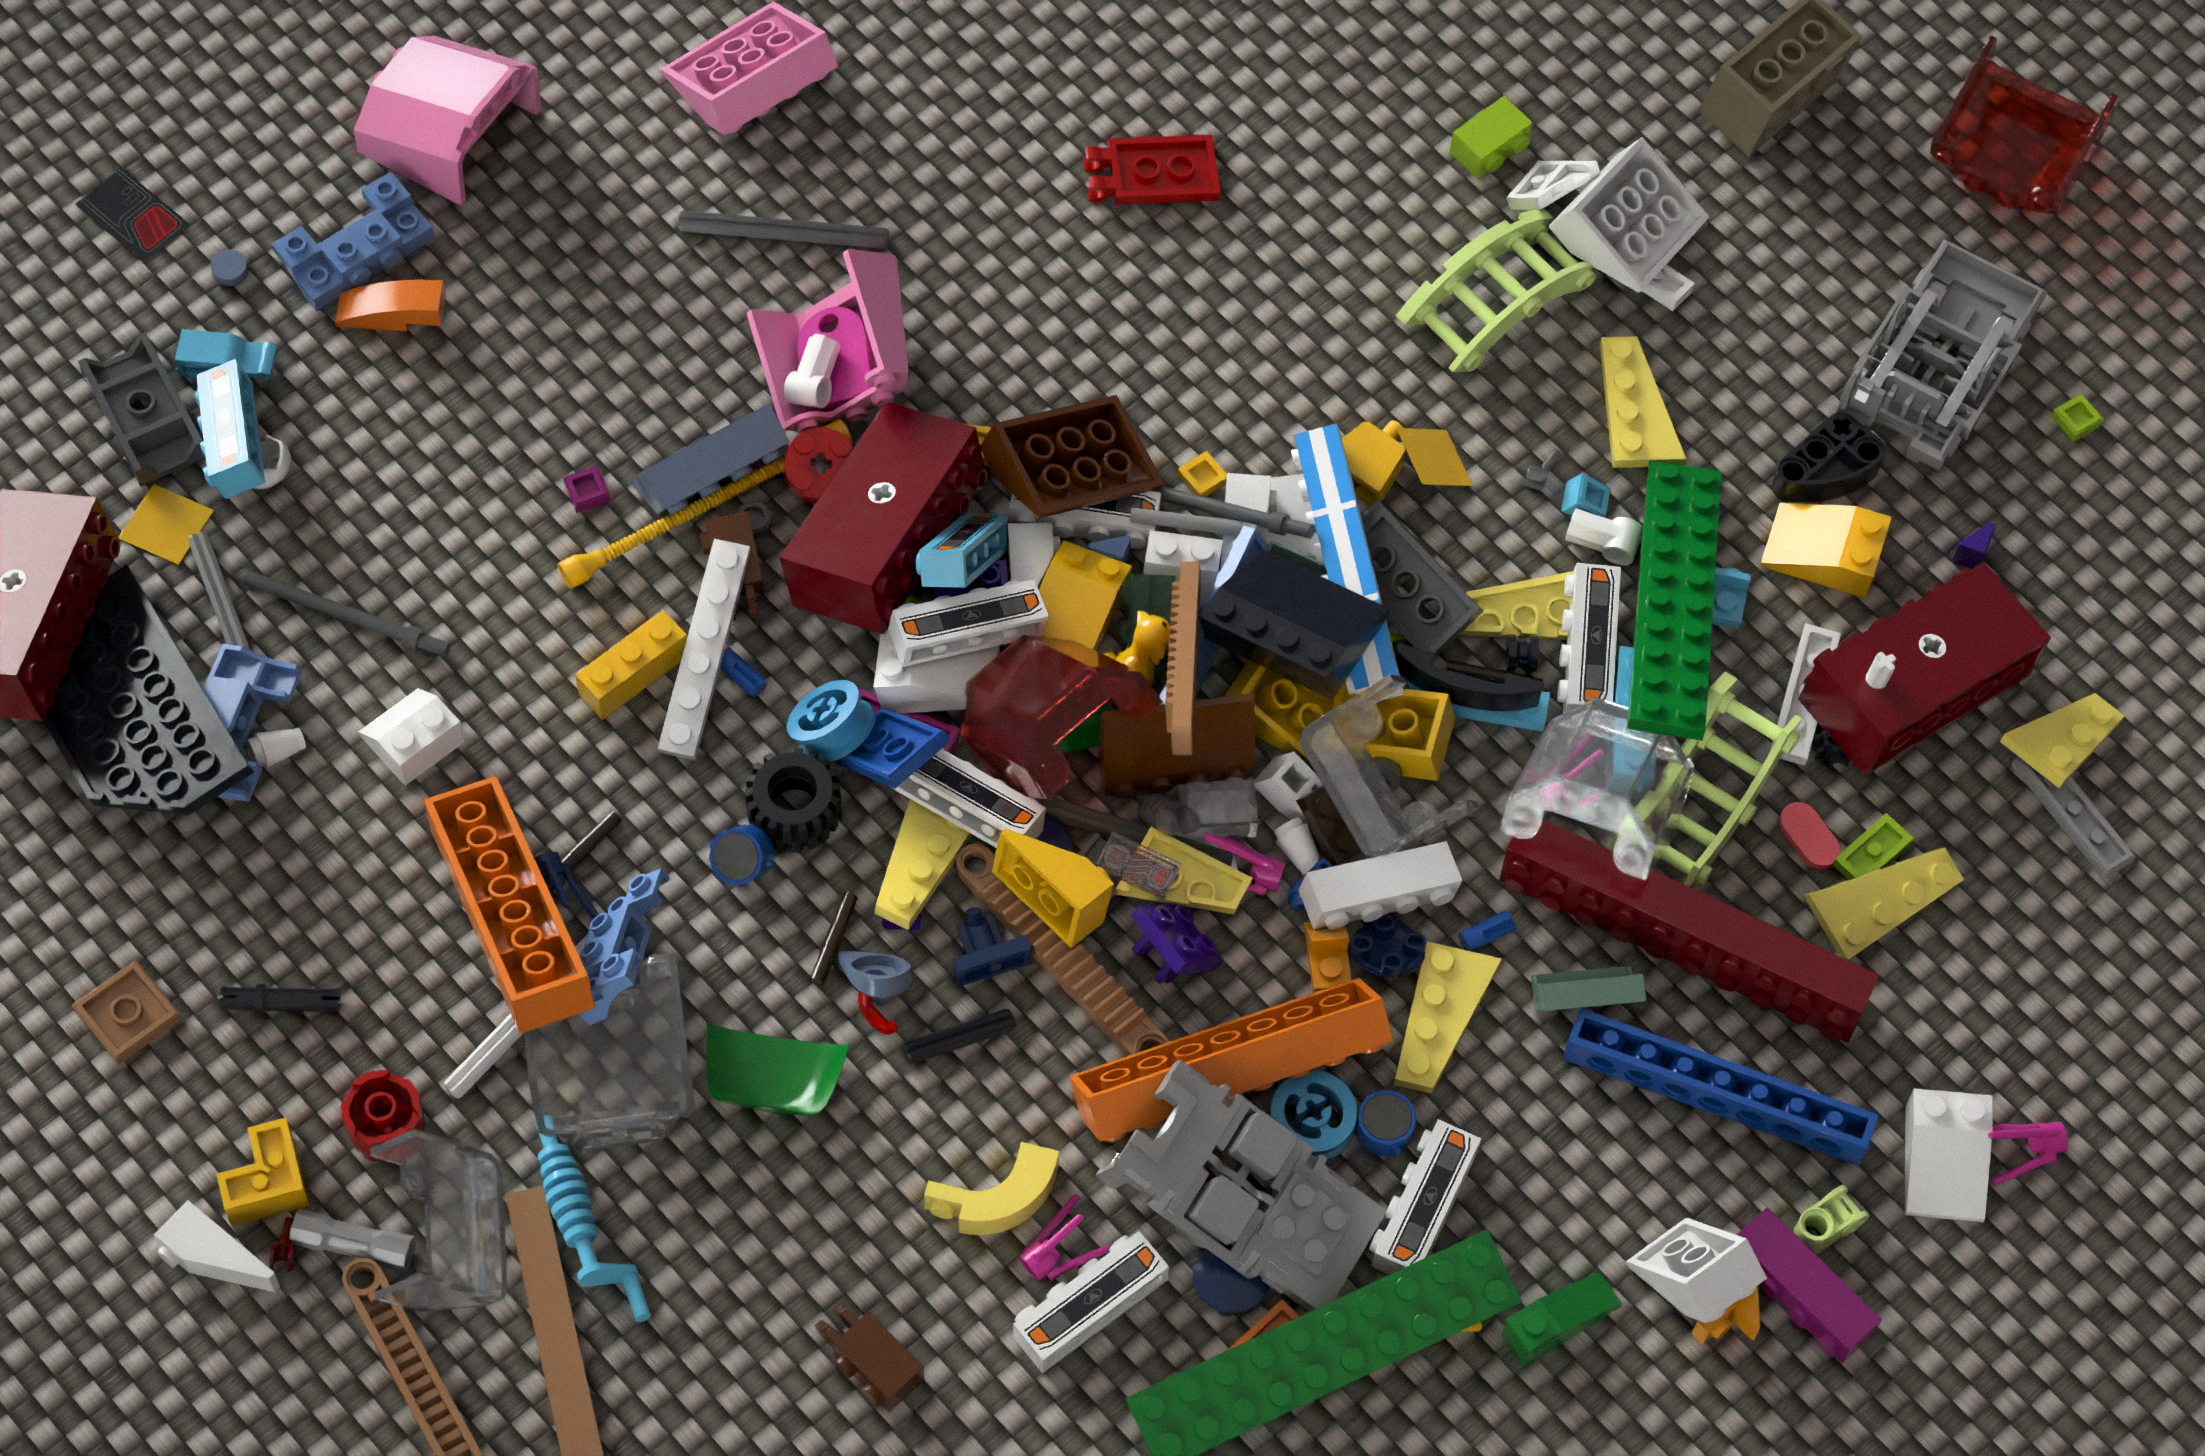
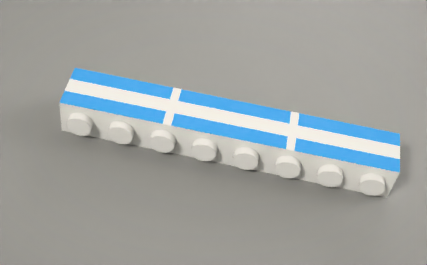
M1337 423L1295 434L1297 449L1291 450L1296 471L1303 470L1305 480L1298 481L1303 502L1310 501L1312 511L1306 512L1308 523L1315 525V533H1318L1319 543L1313 544L1318 565L1325 564L1327 574L1321 577L1383 605L1343 440ZM1387 621L1384 622L1345 680L1349 695L1356 693L1361 706L1404 695Z

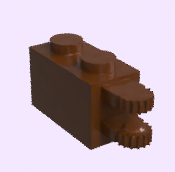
M749 512L706 519L707 532L700 533L704 555L710 554L714 539L750 546L751 555L740 596H747L746 605L751 617L759 616L755 593L764 592V586ZM735 611L733 621H736L737 611Z
M839 1303L833 1308V1312L836 1318L849 1329L840 1336L829 1323L822 1319L814 1327L819 1335L834 1349V1357L836 1359L833 1361L839 1371L847 1378L854 1376L863 1385L861 1390L865 1397L875 1406L881 1403L890 1412L925 1380L924 1366L870 1312L866 1313L859 1320L848 1308Z

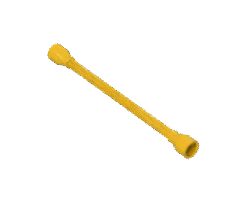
M837 419L824 426L846 435L853 444L851 434L841 419ZM785 455L768 463L767 466L764 465L763 468L760 467L759 470L756 469L755 472L753 471L751 474L723 486L722 489L709 496L698 499V502L690 503L688 507L671 516L669 514V516L661 518V521L657 520V523L653 522L645 526L644 529L641 528L640 531L638 530L636 533L628 535V538L624 537V540L620 539L612 543L611 546L604 547L603 550L597 549L591 553L573 555L559 562L557 566L564 582L569 589H573L587 582L598 569L606 566V563L611 561L612 558L615 559L616 556L619 557L620 554L623 555L625 552L631 551L633 548L640 546L641 543L644 544L645 541L648 542L649 539L652 540L653 537L656 538L658 535L664 534L666 531L677 527L678 524L681 525L682 522L685 523L686 520L689 521L690 518L697 517L699 514L718 506L719 503L722 504L723 501L726 502L727 499L730 500L731 497L734 498L735 495H739V493H743L763 483L764 480L767 481L768 478L771 479L772 476L780 474V472H783L782 465Z

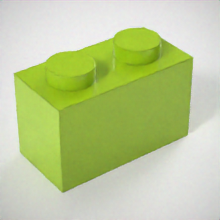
M1503 96L1453 132L1450 153L1479 179L1487 172L1492 173L1499 169L1504 160L1513 153L1519 154L1526 149L1531 140L1530 134L1533 122Z

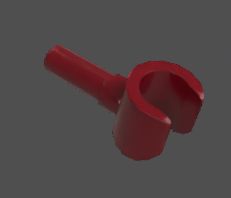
M292 1217L285 1218L279 1242L272 1244L270 1247L271 1270L274 1269V1264L278 1261L287 1262V1272L293 1269L294 1247L289 1239L290 1229L294 1221Z

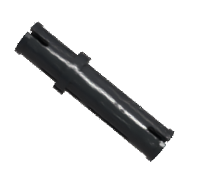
M257 984L256 988L222 986L220 994L223 995V998H220L221 1011L249 1010L255 1011L259 1015H265L266 1011L340 1012V1004H338V1001H341L340 988H266L265 984Z

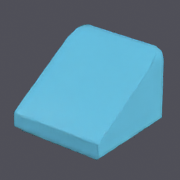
M1581 473L1567 481L1561 511L1573 515L1575 509H1579L1606 518L1611 488Z

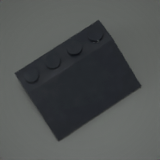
M1263 549L1217 589L1199 615L1205 639L1332 700L1391 611L1375 601Z

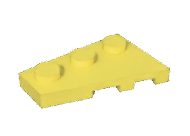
M2094 693L2005 733L2000 742L2056 787L2060 788L2113 732L2125 716Z
M1150 827L1138 850L1178 868L1164 898L1123 879L1119 882L1115 894L1234 915L1253 878Z

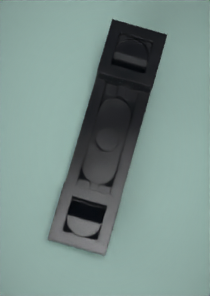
M1398 643L1395 658L1399 673L1423 691L1449 694L1450 701L1453 704L1486 711L1524 710L1537 707L1539 704L1544 682L1507 673L1504 685L1434 667L1432 664L1435 653Z

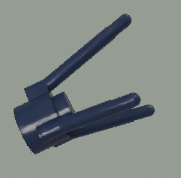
M548 852L534 858L548 890L556 891L564 908L570 907V902L563 887L567 882L592 920L599 915L573 877L568 863H562L558 852Z

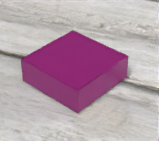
M597 465L563 477L564 486L576 513L611 501L610 494Z

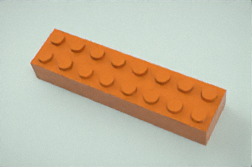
M497 776L424 799L432 835L519 1034L594 1009L595 1005L587 972Z
M1356 978L1070 1075L1069 1079L1080 1119L1100 1142L1103 1140L1113 1142L1124 1138L1127 1132L1138 1128L1152 1129L1160 1126L1165 1119H1168L1174 1107L1163 1099L1156 1100L1154 1094L1172 1065L1180 1059L1188 1064L1190 1068L1192 1067L1210 1080L1209 1084L1211 1086L1214 1084L1220 1086L1224 1083L1230 1087L1228 1094L1234 1096L1249 1090H1266L1273 1086V1082L1287 1077L1290 1079L1304 1077L1310 1073V1069L1322 1065H1339L1346 1061V1057L1357 1053H1374L1379 1051L1383 1044L1392 1042L1393 1037L1383 998L1360 978Z

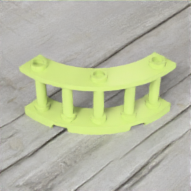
M1534 209L1520 213L1517 217L1519 221L1509 224L1504 220L1476 237L1442 265L1446 271L1432 285L1426 280L1396 314L1405 325H1422L1426 323L1458 355L1448 367L1452 372H1471L1483 362L1484 354L1526 316L1532 317L1544 304L1559 296L1587 289L1596 279L1595 273L1598 270L1597 268L1593 267L1588 261L1578 262L1548 233L1547 226L1554 217L1546 209ZM1538 243L1564 269L1556 272L1529 245ZM1514 250L1544 280L1527 291L1495 258ZM1478 269H1485L1516 299L1498 315L1464 284L1465 280ZM1454 293L1486 325L1469 344L1436 314V307L1449 294Z
M1724 672L1708 690L1706 729L1703 741L1686 738L1680 749L1677 747L1674 749L1658 773L1660 780L1650 794L1645 792L1631 811L1624 817L1609 846V849L1621 856L1631 844L1635 847L1639 845L1687 874L1684 885L1691 888L1695 885L1701 888L1705 884L1713 870L1710 865L1726 845L1739 824L1746 826L1757 809L1753 805L1754 801L1783 753L1790 754L1801 736L1796 733L1802 721L1801 717L1795 715L1783 729L1735 700L1736 695L1731 692L1738 679L1727 672ZM1727 712L1775 741L1763 764L1715 735L1716 731L1711 727L1719 713L1725 715ZM1699 748L1703 750L1706 748L1710 749L1755 777L1740 801L1692 772L1693 767L1689 763ZM1676 784L1679 786L1685 784L1731 813V816L1717 835L1669 806V801L1666 798ZM1652 818L1657 821L1661 818L1706 846L1707 849L1695 862L1648 833L1646 825Z

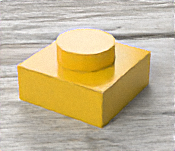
M1208 451L1203 452L1178 468L1177 477L1192 494L1204 497L1225 486L1227 482V473Z

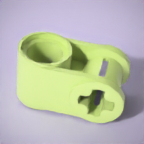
M1845 1185L1838 1186L1821 1201L1805 1210L1793 1230V1233L1815 1254L1820 1253L1840 1238H1844L1856 1231L1870 1216L1867 1211H1861L1848 1196V1188ZM1805 1227L1816 1228L1821 1236L1811 1235Z

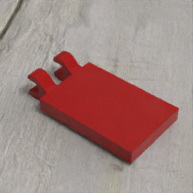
M1212 135L1108 138L1107 147L1089 146L1085 148L1086 158H1083V164L1086 173H1096L1106 167H1110L1111 176L1108 177L1100 175L1089 177L1090 187H1087L1089 202H1100L1111 196H1114L1115 205L1219 201L1221 191Z

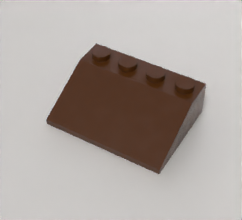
M1117 395L994 423L981 444L982 454L994 477L1038 518L1161 489L1164 486L1163 480Z
M1253 693L1195 700L1193 755L1172 754V733L1167 732L1165 704L1102 712L1098 760L1104 796L1114 795L1116 798H1127L1135 795L1136 792L1151 790L1153 793H1165L1171 791L1173 787L1187 785L1189 788L1198 789L1210 785L1211 782L1226 781L1229 784H1237L1246 781L1249 777H1253L1255 768V706Z

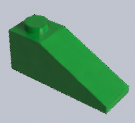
M1600 1272L1539 1298L1510 1316L1505 1321L1501 1336L1523 1367H1526L1622 1306V1303Z

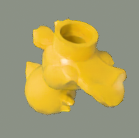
M1138 611L1137 627L1133 635L1132 645L1123 652L1118 651L1117 656L1112 651L1103 654V664L1111 669L1105 675L1106 686L1115 696L1125 697V709L1151 706L1148 695L1151 692L1154 680L1155 665L1159 664L1160 659H1163L1164 653L1169 649V622L1162 617L1149 615L1145 611Z

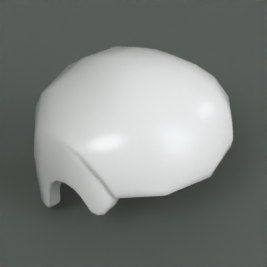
M265 435L266 440L260 442L265 483L254 487V489L273 487L287 475L291 464V455L288 446L283 441Z

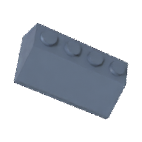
M767 404L646 468L632 479L631 483L657 515L667 510L671 516L688 507L687 499L697 493L703 499L721 489L718 482L731 476L733 481H736L753 472L750 466L753 463L762 459L766 465L783 456L784 452L781 448L790 443V440L770 404Z

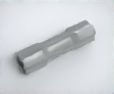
M299 1209L296 1212L289 1236L292 1245L317 1251L327 1250L356 1258H369L379 1266L406 1272L410 1267L416 1243L414 1236L387 1229L376 1230L332 1219L325 1214Z

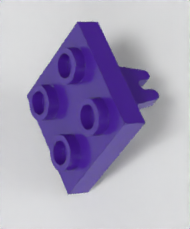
M1174 904L1140 905L1130 915L1144 932L1143 936L1132 948L1136 955L1141 953L1146 955L1155 947L1167 962L1155 976L1158 984H1162L1164 981L1168 984L1180 973L1214 972L1223 962L1216 953L1217 948L1214 942L1206 935L1201 934L1193 924V916L1183 906Z

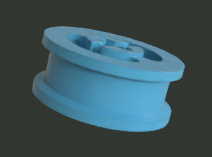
M836 680L817 687L795 706L787 721V732L796 743L801 744L803 754L808 755L810 750L818 753L819 761L826 758L829 762H834L853 752L866 740L874 727L876 714L867 701L861 700V692L853 682Z
M1310 1070V1073L1304 1077L1296 1079L1287 1078L1281 1083L1273 1096L1269 1116L1314 1148L1311 1153L1312 1156L1317 1157L1322 1154L1327 1158V1161H1330L1347 1148L1353 1137L1357 1118V1105L1351 1090L1339 1078L1327 1072ZM1326 1100L1335 1106L1340 1115L1341 1122L1337 1128L1329 1126L1332 1108L1331 1106L1325 1108ZM1290 1106L1296 1107L1294 1126L1297 1128L1301 1125L1300 1135L1289 1126L1286 1120L1285 1111ZM1310 1113L1312 1117L1306 1119V1114ZM1320 1115V1119L1316 1121L1314 1117Z

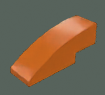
M443 280L390 281L340 292L335 325L336 327L407 331L408 324L442 326L446 300Z

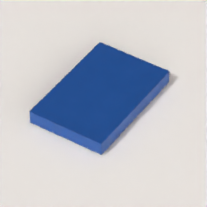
M883 707L876 713L874 727L866 740L853 752L834 762L837 765L895 789L946 746L950 740L943 730Z

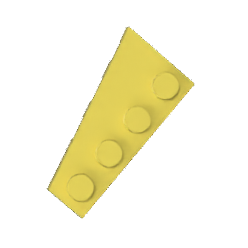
M1637 336L1601 337L1600 352L1612 467H1648L1650 460L1685 466V454Z
M1573 571L1466 592L1480 606L1483 612L1460 635L1507 637L1508 634H1516L1519 638L1538 635L1539 639L1567 640L1568 632L1562 631V617L1564 609L1569 610L1570 597L1564 596L1566 574L1572 575Z
M910 799L876 902L874 914L909 930L956 861L958 853L966 846L973 834Z

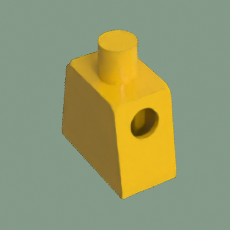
M1391 420L1383 430H1380L1370 422H1363L1342 438L1355 494L1368 505H1371L1376 499H1379L1381 502L1383 501L1404 466L1406 449L1400 443L1402 440L1396 429L1404 427L1394 420Z

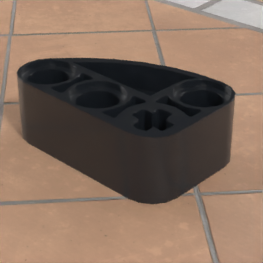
M1835 413L1781 459L1772 483L1773 493L1782 501L1801 503L1821 502L1853 493L1876 478L1885 456V446L1877 436L1851 415ZM1810 455L1817 456L1820 459H1814ZM1862 457H1868L1871 460H1865ZM1786 477H1792L1796 481L1789 480Z

